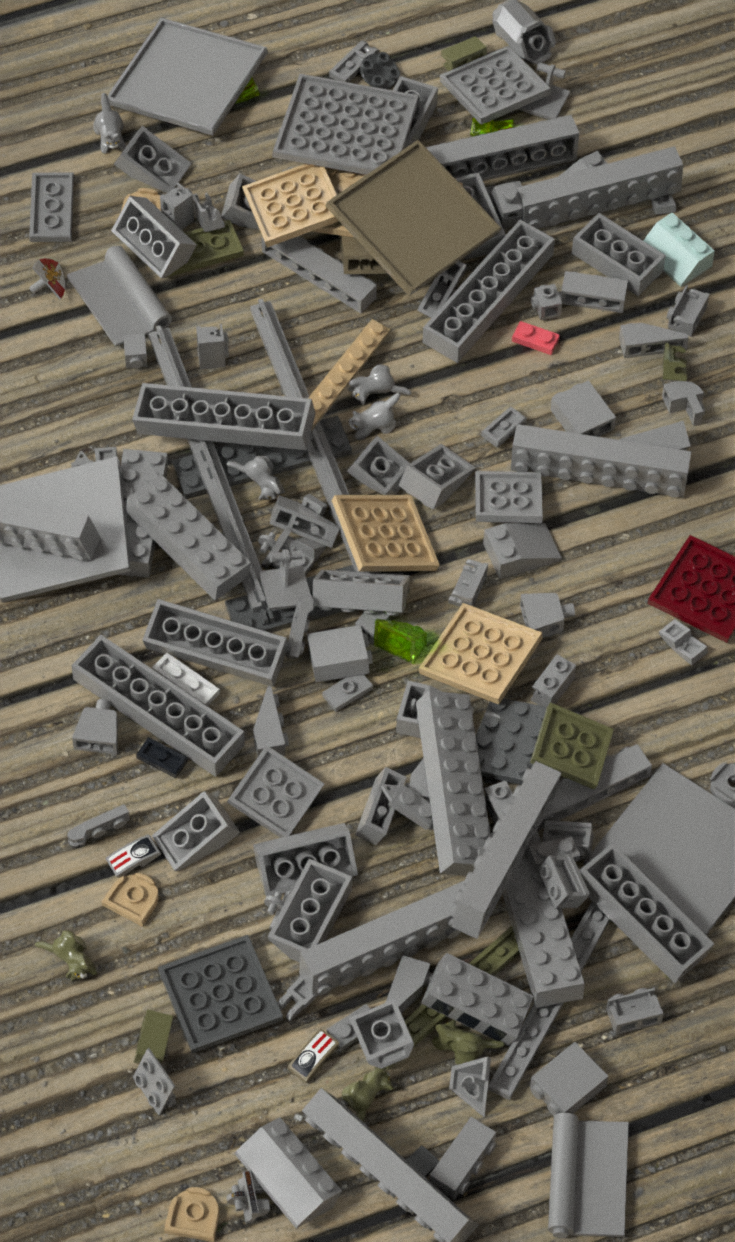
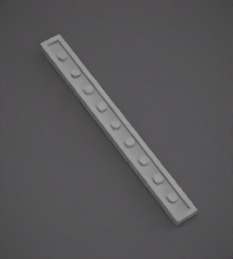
M591 902L571 938L581 972L611 920L593 902ZM534 1003L521 1026L517 1038L512 1042L490 1081L488 1090L508 1100L511 1099L564 1003L536 1008Z

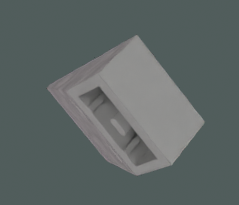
M407 681L397 716L396 733L421 738L416 702L429 690H440L430 685Z

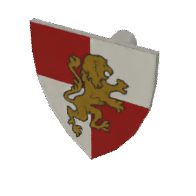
M48 258L39 259L32 268L41 279L30 286L31 292L35 294L47 285L59 300L62 299L65 292V279L59 262Z

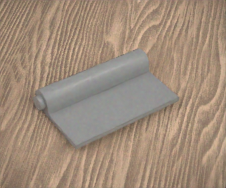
M122 246L110 247L105 255V261L67 274L68 279L115 347L124 344L123 335L145 333V336L149 335L148 333L157 331L156 326L160 325L162 329H165L172 321L171 315Z
M558 1113L554 1115L548 1231L554 1237L566 1238L568 1235L625 1237L628 1122L579 1121L578 1117L571 1113Z

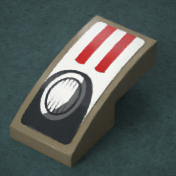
M320 1028L298 1052L287 1069L304 1083H307L322 1068L323 1062L339 1048V1042Z

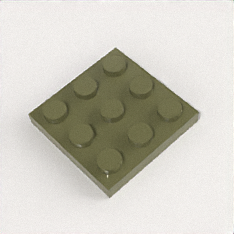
M550 702L546 708L530 763L534 764L537 761L561 772V776L595 789L598 786L614 729Z

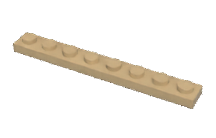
M371 319L309 396L308 399H312L316 412L312 430L388 336L389 328Z

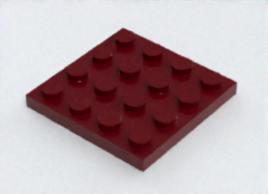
M689 535L648 598L647 604L728 643L735 632V556Z

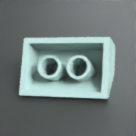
M670 213L658 221L643 240L666 255L664 272L680 287L712 267L714 250L674 213Z

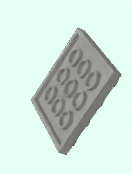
M506 46L440 75V82L481 125L551 95V88L510 46Z

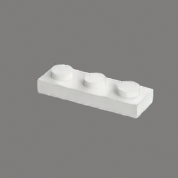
M166 653L152 667L154 671L206 706L220 694L219 688L169 653Z

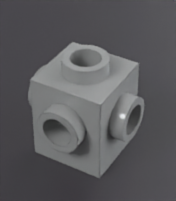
M555 284L534 288V297H531V304L533 309L537 310L540 320L561 316L563 297L561 291H557Z

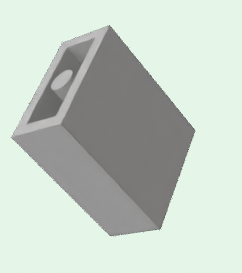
M589 380L582 384L578 383L564 392H558L552 397L550 410L566 432L600 437L615 429L616 416Z
M361 625L307 634L315 682L369 673V664L373 663L371 650L366 651V647H369L367 633H362Z
M574 1042L531 1077L530 1090L537 1099H542L547 1104V1108L553 1116L558 1113L573 1114L607 1086L608 1075Z

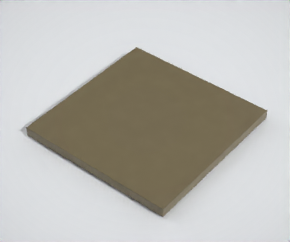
M419 140L327 201L325 205L408 296L414 294L497 235L502 229Z

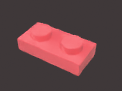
M520 321L512 336V342L552 355L560 335Z

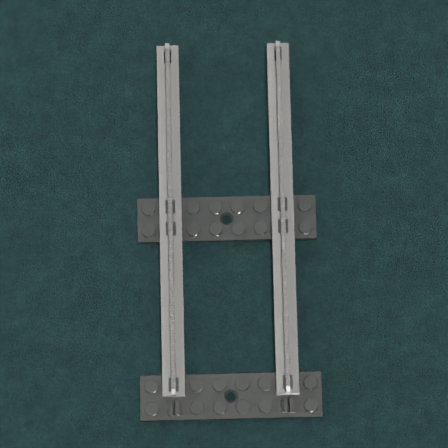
M258 299V304L250 306V311L284 396L309 398L308 391L271 301L264 302L263 299ZM160 325L156 326L157 331L148 333L149 340L166 385L192 388L170 329H162ZM338 415L322 419L311 431L307 450L237 443L215 448L213 441L187 439L193 455L172 460V465L184 497L189 499L208 494L223 535L251 562L249 577L242 581L246 595L225 601V607L231 621L272 633L292 626L296 608L268 610L259 577V571H262V568L230 488L231 486L253 480L245 473L227 466L226 463L228 461H235L245 465L256 456H267L274 466L272 475L313 465L336 525L340 527V535L352 562V565L336 570L359 572L331 501L335 495H350L335 458L352 454V448ZM372 571V572H366V573H381V574L404 575L402 571ZM316 575L306 578L312 598L313 579ZM314 606L313 610L308 613L307 619L312 621L344 611H341V608L320 610L319 607Z

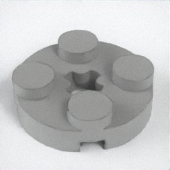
M726 762L717 766L713 771L710 791L714 796L735 808V787H731L728 782L735 781V763L727 764Z

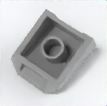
M376 436L347 472L369 488L383 495H396L401 489L398 486L407 465L410 463L380 437Z
M395 998L361 1014L349 1017L369 1065L382 1069L409 1057L414 1043Z

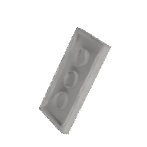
M74 172L32 173L30 242H72Z

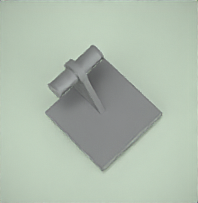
M539 62L537 70L547 73L546 84L551 88V95L525 105L518 110L548 120L555 119L562 110L570 91L554 86L553 78L557 76L564 79L566 70L556 68L553 64L547 65Z
M286 549L279 553H270V562L281 561L279 569L259 571L268 610L296 608L298 599L306 595L311 597L303 566L289 568L290 560L303 558L302 550L289 551Z

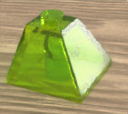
M377 618L375 620L374 646L414 665L427 645V632L419 626Z

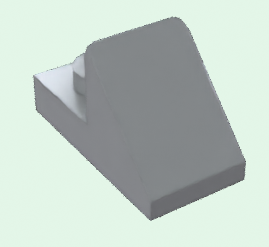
M305 537L296 539L295 551L302 550L303 558L290 560L289 568L303 566L306 576L326 549V546Z

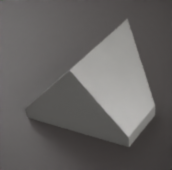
M490 1057L452 1066L449 1085L450 1090L483 1117H485Z

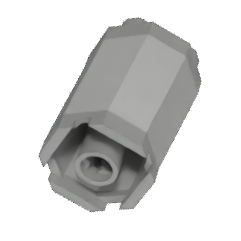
M507 0L499 4L492 14L496 35L504 39L520 58L532 64L538 65L539 62L542 63L549 59L552 54L550 53L551 47L554 48L556 43L552 27L545 25L528 5L518 0Z

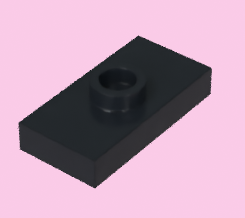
M149 737L136 754L137 759L175 779L188 762V757Z

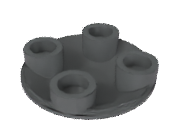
M386 52L368 55L363 59L360 66L363 79L372 87L389 89L397 83L400 76L397 65Z

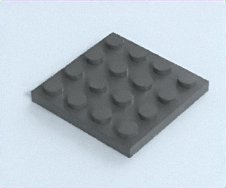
M505 698L502 699L499 705L491 701L489 702L476 734L482 777L500 781L506 780L509 783L522 785L524 782L522 778L526 769H531L534 765L530 761L547 707Z
M248 935L158 967L159 975L192 1054L283 1021V1015Z

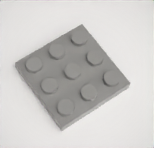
M475 471L476 522L542 523L541 472Z
M266 745L227 803L282 838L290 836L323 788L324 783Z

